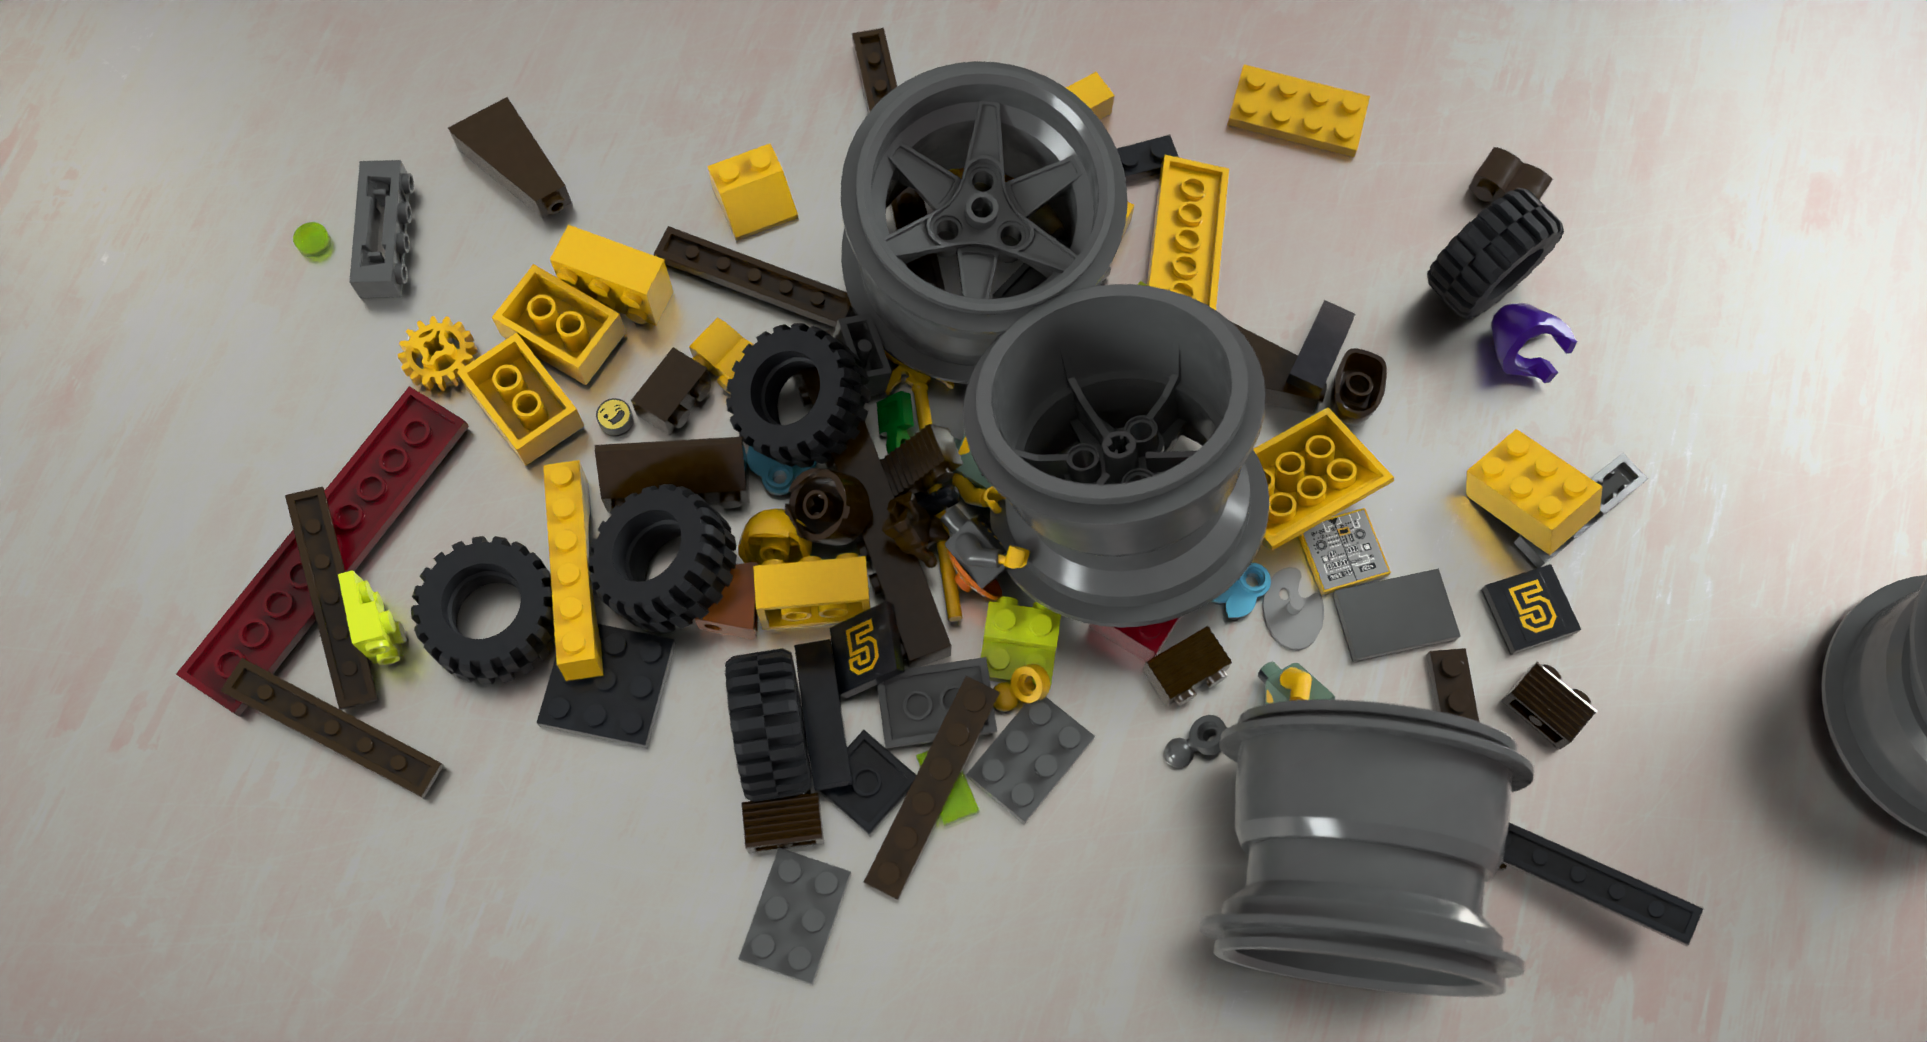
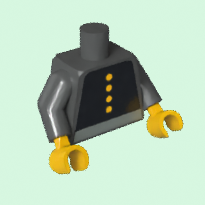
M954 505L940 518V521L953 534L945 542L946 548L981 589L1006 570L1005 567L1016 569L1026 566L1030 551L1014 545H1009L1008 551H1006L992 531L990 521L984 515L978 514L969 520Z

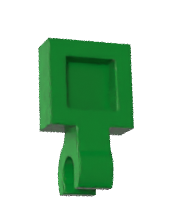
M899 391L876 402L879 435L887 437L886 449L888 454L899 447L900 444L905 443V440L910 439L907 429L914 427L911 394L904 391Z

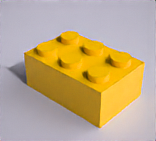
M568 225L550 258L557 278L612 310L625 314L630 320L639 324L647 322L657 326L674 292L664 259Z
M535 264L531 266L492 316L502 337L507 339L517 332L536 357L584 385L588 384L626 333L619 313Z
M517 332L457 371L469 393L525 466L585 426L576 407Z
M1515 429L1467 470L1466 496L1548 555L1555 552L1600 512L1603 486L1518 429Z
M844 553L838 555L836 559L821 560L817 556H808L801 558L799 562L784 563L782 560L773 559L764 561L762 565L753 566L756 610L762 630L836 624L870 609L866 556L858 557L855 553Z

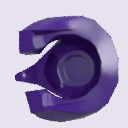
M1526 303L1507 304L1501 307L1493 315L1491 321L1495 352L1503 371L1506 374L1537 377L1543 383H1550L1559 372L1546 359L1541 357L1529 359L1519 355L1518 352L1529 339L1536 338L1545 333L1551 334L1566 354L1572 353L1578 342L1571 328L1559 317Z

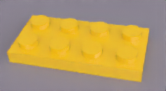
M1243 64L1227 125L1355 157L1370 96Z

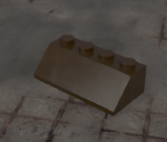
M742 437L595 445L600 495L607 511H611L616 505L621 506L626 502L624 498L632 493L639 495L644 488L656 486L659 489V486L663 484H673L676 487L683 486L688 488L695 494H698L709 505L737 508L742 503H750L749 465Z

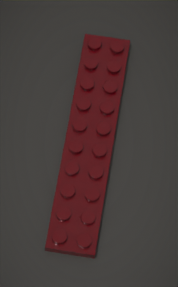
M410 386L325 489L345 572L355 571L469 427L465 420ZM294 530L290 532L176 673L177 676L239 717L248 706L223 693L221 689L240 660L244 658L274 674L316 621Z

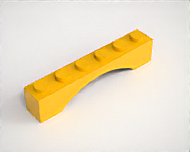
M580 460L543 465L557 666L566 681L603 676L601 640L590 581L591 572L589 571L590 502L588 480Z

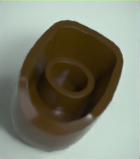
M1352 348L1344 354L1330 395L1331 410L1344 424L1356 426L1365 422L1380 405L1385 393L1387 366L1382 357L1358 348Z

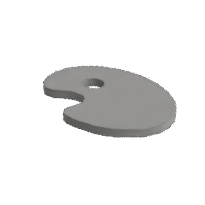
M1288 567L1279 570L1271 578L1270 588L1263 596L1262 608L1266 626L1277 643L1286 649L1299 651L1306 649L1314 643L1322 629L1324 604L1319 593H1314L1306 598L1299 595L1298 588L1302 578L1301 571L1297 568ZM1286 589L1288 591L1289 598L1287 600L1280 598V590Z

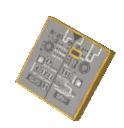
M1365 508L1331 517L1298 536L1321 596L1333 593L1335 590L1385 578L1391 573Z

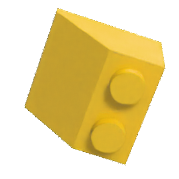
M771 143L707 166L713 191L736 241L798 218L786 177Z

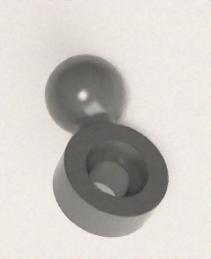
M1205 715L1200 717L1191 726L1189 739L1174 738L1167 743L1164 750L1165 759L1173 767L1182 768L1191 763L1196 751L1205 755H1214L1221 752L1219 746L1220 736L1227 729V726L1218 716ZM1216 735L1214 739L1208 741L1211 736Z

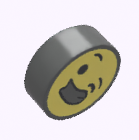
M611 398L599 405L596 411V419L602 431L609 435H620L631 427L633 414L630 406L624 400Z

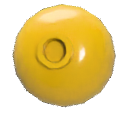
M782 508L763 510L751 517L744 526L738 545V554L744 563L758 562V565L773 559L782 560L784 563L799 562L801 558L811 556L812 541L797 536L795 526L785 514V509ZM797 519V522H799L800 524L806 526L803 522H801V521H799V520Z

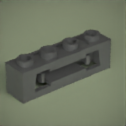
M401 160L360 161L349 280L359 298L401 297L402 284L407 282L404 254L409 253L410 243L406 233V225L411 223L412 211L408 199L409 194H412L414 191V181L412 174L407 173ZM377 200L380 206H385L382 234L385 259L381 252H377L380 212L376 207Z

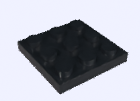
M598 624L603 676L566 681L557 666L555 657L536 723L540 727L648 749L676 642L671 638Z

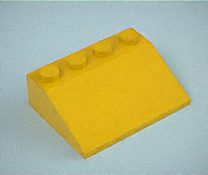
M1329 407L1253 448L1265 472L1269 492V519L1262 544L1273 551L1394 482V476Z

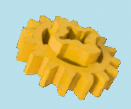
M431 316L430 324L426 326L419 320L417 322L419 329L416 332L410 329L406 330L410 338L409 341L399 342L400 347L404 351L397 354L398 359L403 364L401 366L407 377L410 376L414 385L418 386L422 383L428 391L433 388L434 384H437L441 391H445L446 383L450 381L454 386H459L457 371L474 361L475 359L472 355L478 353L470 331H466L460 321L453 325L451 319L447 316L443 319L442 323H438L435 316ZM453 338L459 342L460 349H457L452 342ZM416 358L421 360L424 366L423 369L417 366Z

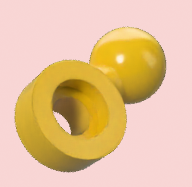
M1028 664L1016 669L1011 677V683L1001 682L994 686L993 689L1000 692L994 707L999 711L1007 712L1013 710L1018 705L1019 700L1024 703H1033L1045 698L1050 690V678L1046 670L1037 664Z

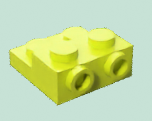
M353 570L338 574L352 644L374 664L389 665L398 662L400 657L404 656L401 643L406 642L405 631L401 622H396L391 612L384 610L379 592H374L367 580L363 581Z
M1001 596L996 602L989 601L981 658H987L990 681L1011 683V677L1016 669L1028 664H1037L1048 673L1051 688L1061 615L1037 602H1034L1032 607L1019 606L1018 600L1012 597Z

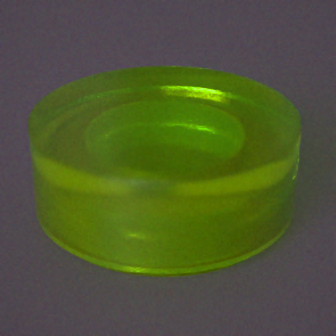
M308 222L296 229L293 235V242L302 255L316 258L329 250L331 237L323 225L317 222Z

